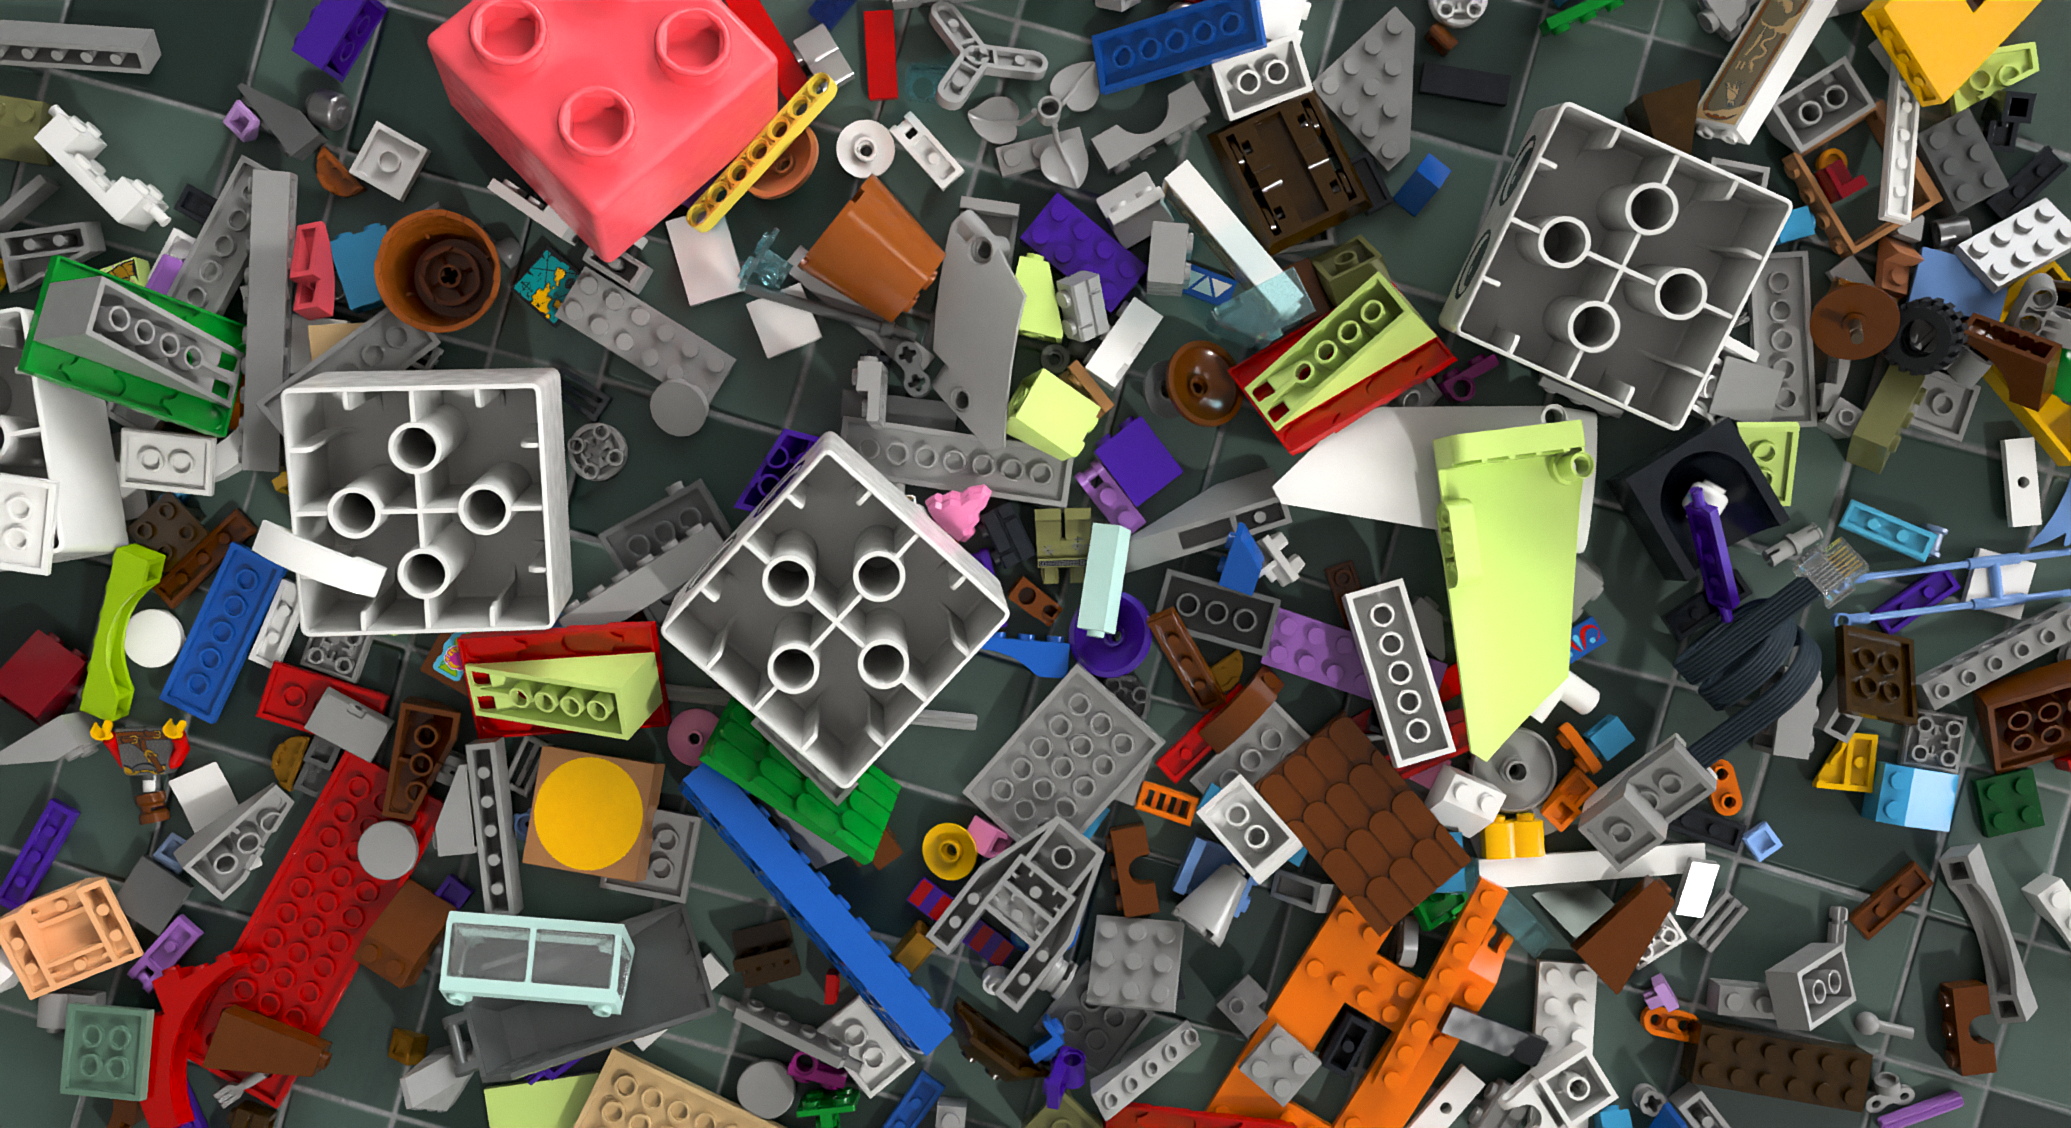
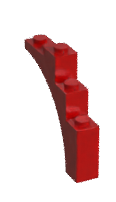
M233 950L216 956V962L211 965L204 963L196 967L181 968L177 964L161 971L163 976L152 981L163 1010L154 1013L147 1099L139 1101L149 1128H179L195 1120L190 1105L186 1075L189 1044L193 1030L207 1001L219 986L236 971L251 963L247 952L234 954Z

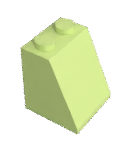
M1027 253L1026 257H1019L1015 275L1027 295L1018 335L1061 345L1063 329L1049 262L1044 261V256Z
M1043 368L1023 378L1009 401L1006 434L1064 461L1071 457H1077L1085 445L1083 439L1087 432L1090 433L1098 422L1096 416L1101 407Z

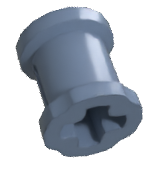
M1921 523L1920 528L1938 535L1928 557L1940 559L1939 548L1943 536L1947 535L1949 530L1940 526Z

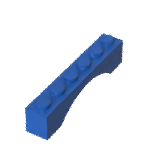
M996 631L980 648L1013 657L1027 666L1038 677L1064 678L1068 674L1070 643L1064 642V636L1047 635L1046 640H1035V634L1018 633L1017 638H1006V632Z

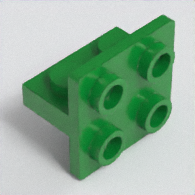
M845 1086L843 1089L838 1088L835 1092L823 1093V1090L808 1091L799 1102L796 1109V1117L819 1115V1117H816V1128H840L839 1113L856 1110L860 1098V1090H852V1087Z

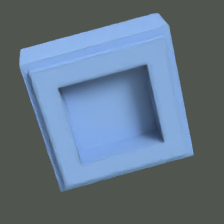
M1765 821L1754 826L1743 834L1742 842L1757 862H1761L1783 846Z

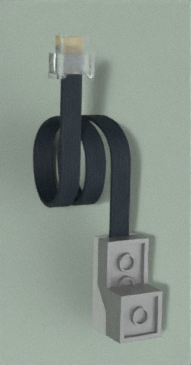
M1842 536L1825 549L1819 543L1792 563V571L1796 574V579L1770 598L1755 599L1733 610L1734 620L1732 622L1724 623L1721 620L1686 648L1674 661L1673 667L1690 685H1697L1702 682L1698 688V694L1715 711H1722L1734 705L1765 683L1785 662L1792 648L1799 646L1795 659L1784 675L1754 701L1688 748H1686L1687 743L1676 732L1597 789L1584 802L1578 830L1618 872L1665 841L1670 822L1716 791L1718 775L1710 768L1711 765L1789 711L1810 689L1820 671L1822 652L1812 638L1800 626L1796 625L1792 617L1822 595L1825 596L1824 605L1830 609L1855 591V580L1869 570V564Z

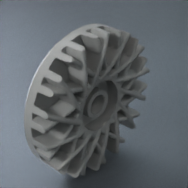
M1518 727L1487 762L1471 752L1469 754L1471 759L1467 760L1469 764V771L1467 773L1495 785L1507 795L1499 810L1500 812L1517 814L1530 811L1542 804L1554 788L1557 778V762L1554 752L1547 741L1532 730ZM1515 764L1516 772L1509 774L1510 767Z

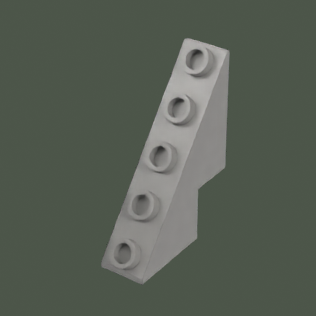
M1188 1019L1125 1052L1120 1058V1064L1090 1079L1091 1095L1105 1121L1111 1119L1201 1046L1198 1033L1192 1028Z

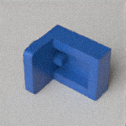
M1048 1013L1042 1017V1021L1049 1033L1029 1047V1056L1035 1064L1041 1060L1047 1062L1058 1053L1057 1049L1064 1044L1063 1034L1066 1032L1064 1027L1056 1017L1051 1019Z

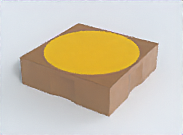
M555 745L542 746L522 863L630 882L646 880L653 841L652 825L654 814L659 805L665 764L628 757L604 756L592 751Z

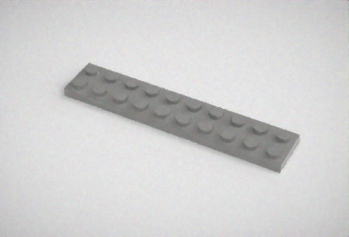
M241 155L167 292V296L220 316L224 315L244 278L245 268L249 267L250 255L246 253L245 244L247 237H250L251 225L247 223V209L249 206L251 207L252 195L248 192V179L253 175V169H270ZM108 402L106 406L108 417L125 427L161 431L166 422L114 402Z

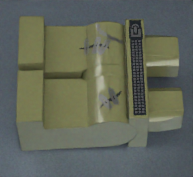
M1061 508L1034 509L1038 568H1041L1043 584H1059L1058 568H1070V583H1084L1091 540V508H1064L1065 537H1061Z

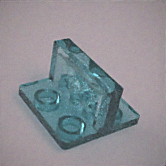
M775 227L771 234L767 231L763 234L753 252L756 257L754 258L750 255L740 269L741 271L737 276L741 279L738 285L739 289L743 291L754 273L759 275V280L769 287L776 286L780 289L793 268L792 264L770 250L781 230Z

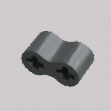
M909 341L902 342L895 349L894 357L897 364L904 370V387L912 397L923 398L931 391L932 384L929 376L922 370V353L916 344ZM909 349L911 353L916 352V355L912 357L913 362L907 363L905 359L901 360V357L905 355L904 350ZM919 377L920 380L926 381V383L922 384L921 391L910 388V385L914 383L913 378Z

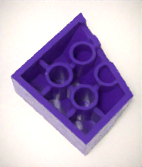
M784 428L733 507L752 512L820 437Z

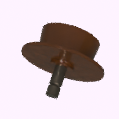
M1857 282L1840 285L1826 294L1814 307L1810 317V333L1815 344L1826 354L1843 360L1864 359L1879 353L1893 341L1900 326V313L1894 299L1880 288Z

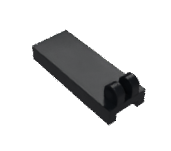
M2049 145L2044 146L2007 180L2009 187L1995 193L1982 202L2000 222L2022 210L2069 167L2052 152L2053 149Z

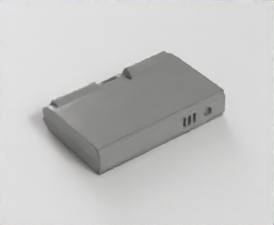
M328 687L304 729L371 763L395 721Z

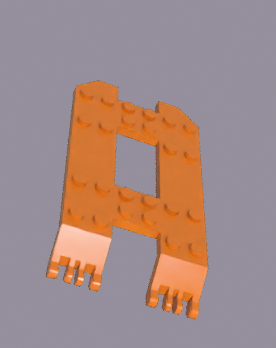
M1341 892L1330 913L1266 1011L1268 1018L1254 1030L1204 1111L1242 1114L1246 1117L1282 1119L1286 1122H1294L1297 1128H1403L1460 1039L1441 1033L1436 1028L1399 1098L1372 1085L1371 1079L1424 980L1377 952L1393 926L1379 937L1343 892ZM1454 919V920L1452 921V924H1451L1449 933H1450V931H1451V929H1452V927H1453V925H1454L1456 919ZM1491 924L1450 1002L1479 1012L1497 983L1506 952L1511 946L1514 936L1503 932L1494 949L1488 946V943L1495 935L1497 928L1496 925ZM1344 1003L1392 1030L1333 1124H1330L1292 1100L1283 1107L1238 1068L1239 1064L1276 1022L1313 1053Z

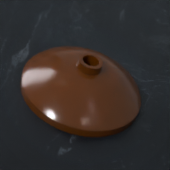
M1192 341L1178 348L1168 362L1166 388L1169 398L1175 409L1186 420L1201 427L1222 425L1231 420L1241 407L1244 393L1227 371L1237 365V363L1225 349L1209 341Z

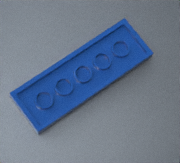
M1205 0L1091 36L1100 93L1104 95L1267 47L1260 0Z
M238 541L231 542L159 699L210 724L217 722L265 620L280 582L286 575L287 568L266 559L254 552L252 548Z

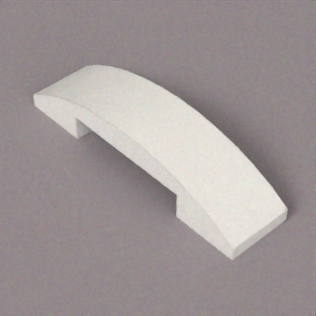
M267 520L262 521L252 547L254 552L293 572L336 588L370 597L377 596L387 567L359 556L352 558L292 534V530Z

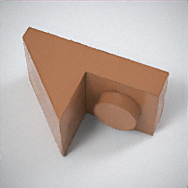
M1888 236L1881 237L1878 243L1875 287L1896 298L1906 296L1908 292L1909 269L1923 262L1924 258L1909 243Z

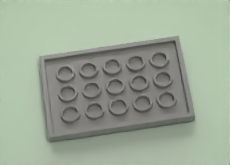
M1077 663L962 793L1016 842L1058 815L1083 834L1166 741L1080 663Z

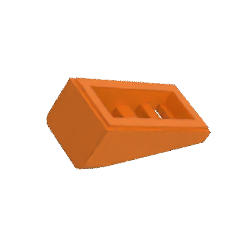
M1143 780L1135 809L1190 827L1199 796ZM1149 789L1155 791L1151 806L1145 805ZM1160 793L1166 794L1162 809L1156 808ZM1171 797L1177 798L1173 812L1167 811ZM1182 801H1187L1188 805L1185 814L1180 815L1179 811Z

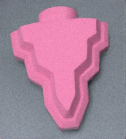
M985 484L971 486L963 492L952 490L944 495L936 493L926 499L925 504L932 516L931 519L958 542H966L974 535L976 531L974 526L980 521L979 512L986 507L992 491Z

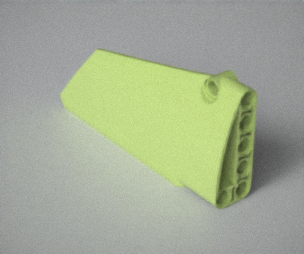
M1582 419L1464 433L1432 440L1441 502L1437 505L1436 514L1469 750L1485 762L1493 756L1532 712L1569 677L1580 501L1583 479L1589 477L1595 467L1592 456L1584 451L1586 444ZM1573 462L1576 465V471L1573 468Z

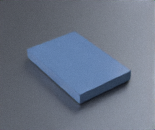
M1927 247L1920 249L1919 254L1924 258V261L1915 266L1906 303L1923 297H1931V299L1938 297L1944 299L1943 303L1945 304L1949 302L1954 304L1955 308L1953 310L1955 312L1961 311L1964 315L1960 319L1968 320L1975 312L2000 322L2009 286L1993 294L1955 254Z

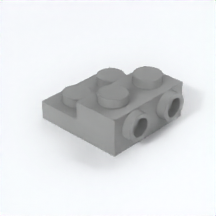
M861 356L857 369L852 370V386L856 387V391L863 398L862 417H866V421L873 429H885L889 371L882 362H878L877 357Z

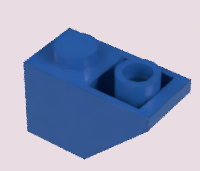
M1239 522L1236 533L1229 532L1224 548L1230 551L1227 557L1221 556L1216 571L1221 573L1218 585L1252 596L1265 557L1246 525Z

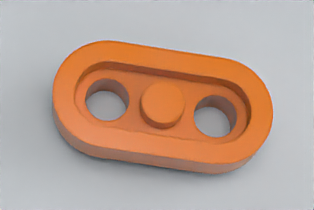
M1565 722L1557 728L1559 735L1556 736V739L1566 751L1570 749L1576 756V759L1573 761L1584 774L1589 772L1591 775H1594L1603 768L1597 757L1570 723Z
M1720 759L1711 765L1710 768L1715 773L1722 768L1724 775L1722 778H1717L1716 791L1710 794L1708 799L1715 812L1724 816H1732L1741 809L1742 796L1733 766L1728 761ZM1730 796L1732 802L1726 807L1724 800Z
M1647 1006L1641 1012L1640 1023L1643 1029L1652 1035L1688 1042L1687 1027L1689 1020L1698 1018L1685 1010L1675 1009L1668 1012L1665 1006L1650 1010ZM1657 1014L1658 1020L1652 1024L1651 1017ZM1685 1020L1686 1027L1680 1030L1679 1023Z

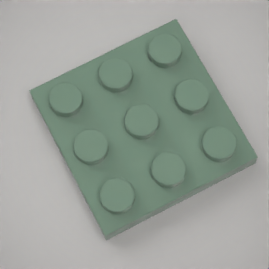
M78 1002L67 1004L60 1094L129 1101L146 1100L155 1009Z

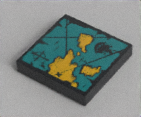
M548 245L510 289L550 325L557 328L562 323V320L555 317V314L580 275V272Z

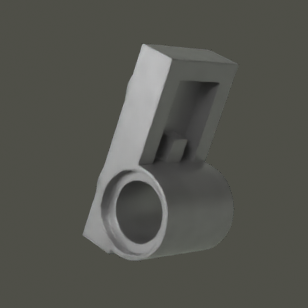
M1966 216L1930 222L1935 250L1954 254L1953 251L1958 244L1972 237L1971 224Z

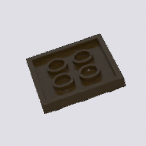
M1845 624L1836 626L1838 712L1909 727L1918 725L1914 640Z

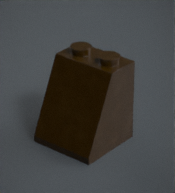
M1699 78L1640 96L1624 108L1629 127L1691 155L1701 85Z

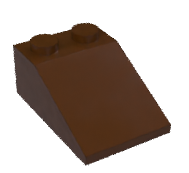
M409 878L368 930L353 959L400 989L414 985L446 931L449 911H457L458 908L444 898L438 897L434 892L412 878Z

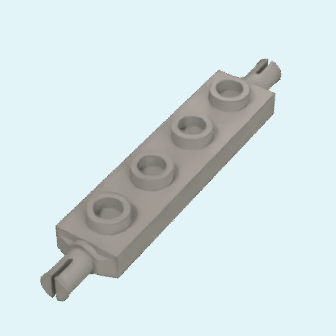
M723 994L718 1003V1006L733 1012L734 1019L837 1069L845 1066L859 1074L865 1062L849 1055L850 1047L844 1045L840 1039L825 1036L817 1032L813 1026L794 1021L788 1014L780 1011L776 1012L766 1007L764 1003L757 999L746 997L743 1001L738 1002Z

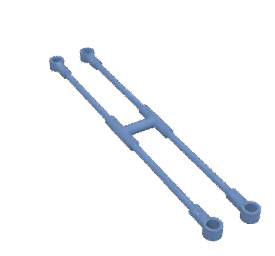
M2071 548L2024 554L2019 552L1967 558L1965 561L1871 573H1865L1864 571L1854 572L1832 589H1842L1845 585L1865 583L1867 580L1962 568H1967L1968 570L1988 568L1991 597L1975 598L1969 602L1872 614L1869 612L1855 614L1836 612L1831 615L1829 622L1832 628L1835 629L1836 626H1839L1837 620L1840 616L1844 619L1843 624L1853 626L1869 624L1875 620L1964 609L1981 610L2021 605L2028 601L2071 596V589L2033 594L2016 593L2004 595L2000 566L2019 564L2021 561L2071 555Z

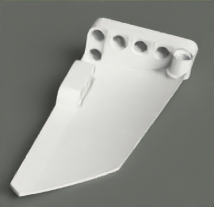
M1558 404L1546 406L1376 407L1339 432H1333L1319 441L1272 486V489L1281 504L1439 531L1436 510L1441 499L1432 440L1464 433L1546 424L1545 414L1547 411H1551L1555 417L1554 423L1582 419L1586 444L1584 451L1592 456L1595 463L1593 473L1583 479L1577 553H1583L1588 541L1594 497L1598 436L1597 414L1595 412L1562 407ZM1573 462V468L1576 471V465Z

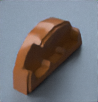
M322 147L316 157L318 159L316 177L322 187L336 196L345 198L358 196L365 192L367 189L353 174L349 173V170L327 147Z

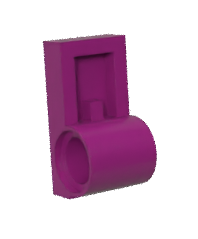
M1482 353L1467 361L1470 367L1460 372L1457 367L1442 375L1444 381L1437 386L1445 398L1455 404L1470 400L1476 391L1473 379L1499 365L1494 354L1485 357ZM1456 382L1463 383L1466 388V393L1463 397L1456 396L1453 391V386Z
M798 1049L796 1050L789 1063L787 1075L793 1076L795 1081L809 1083L810 1080L821 1083L823 1088L829 1090L844 1088L848 1076L846 1069H837L831 1065L820 1063L819 1059L811 1055L809 1056L813 1059V1064L805 1066L799 1061V1056L806 1053Z

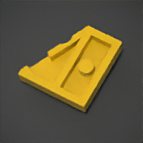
M1854 732L1848 744L1839 740L1814 778L1812 786L1816 788L1872 793L1878 735Z

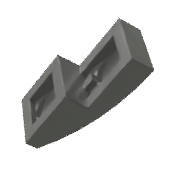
M315 735L304 756L303 761L306 762L293 789L318 799L336 768L343 749Z

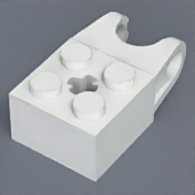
M1575 1040L1527 1071L1499 1097L1498 1104L1504 1110L1526 1104L1531 1105L1533 1115L1525 1128H1573L1619 1097L1588 1047Z

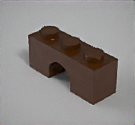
M1144 822L1109 827L1110 835L1105 836L1108 853L1114 852L1115 864H1110L1113 882L1119 881L1120 892L1115 893L1117 909L1124 910L1125 918L1160 912L1154 879L1139 880L1134 878L1129 872V866L1136 857L1150 854Z
M1976 979L1940 983L1938 1002L1943 1010L1944 1021L1941 1023V1030L1946 1038L1947 1050L1944 1052L1947 1066L1961 1076L1996 1073L1997 1064L1994 1043L1981 1036L1971 1037L1969 1033V1026L1974 1018L1991 1014L1988 985Z

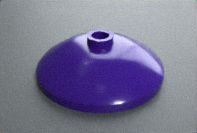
M1126 592L1121 593L1115 634L1105 633L1104 638L1086 636V630L1077 628L1080 606L1077 608L1070 623L1069 643L1074 658L1089 673L1104 678H1115L1130 673L1141 664L1150 649L1152 631L1146 623L1149 614L1137 598ZM1120 631L1121 638L1119 641H1116L1115 635Z

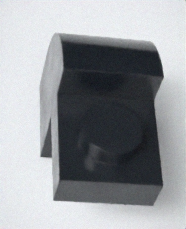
M1997 90L1988 98L1981 119L1985 120L1983 136L1991 151L2014 153L2020 123L2031 124L2037 93Z

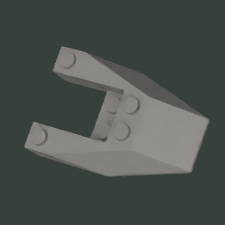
M1058 815L981 865L926 934V937L949 955L954 952L986 910L1031 946L994 993L1013 1010L1018 1012L1073 943L1105 852Z

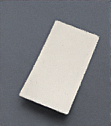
M216 762L169 781V785L181 804L194 833L239 805ZM257 856L249 870L262 866L263 863L260 857Z

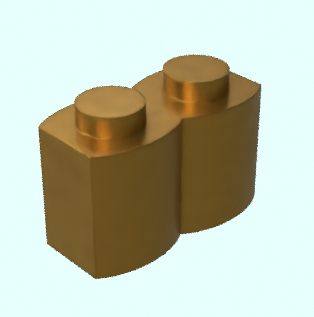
M918 920L895 946V951L893 952L895 960L893 963L896 962L898 964L900 962L909 972L915 973L937 947L926 937L931 928L921 920Z

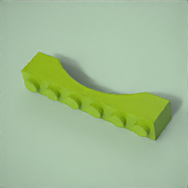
M137 543L116 548V552L112 557L113 565L110 579L105 587L104 605L99 613L98 631L93 639L94 648L91 660L87 666L88 675L81 692L82 701L79 710L103 720H111L112 722L129 715L135 688L130 679L125 659L126 630L131 614L139 600L151 588L160 583L166 555Z

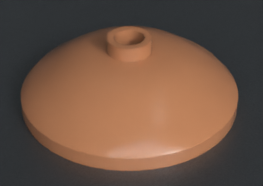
M786 125L779 128L776 137H781L785 134L787 130ZM807 126L748 191L756 197L770 200L785 197L800 188L812 174L818 160L819 144L814 131ZM763 147L757 152L756 159H760L766 154L767 147ZM747 169L739 171L740 180L745 177Z

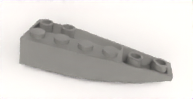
M1270 467L1215 484L1130 536L1125 574L1225 544L1229 532L1236 533L1239 522L1246 525L1251 535L1292 523L1288 505L1281 504L1272 489V486L1278 481L1273 468Z

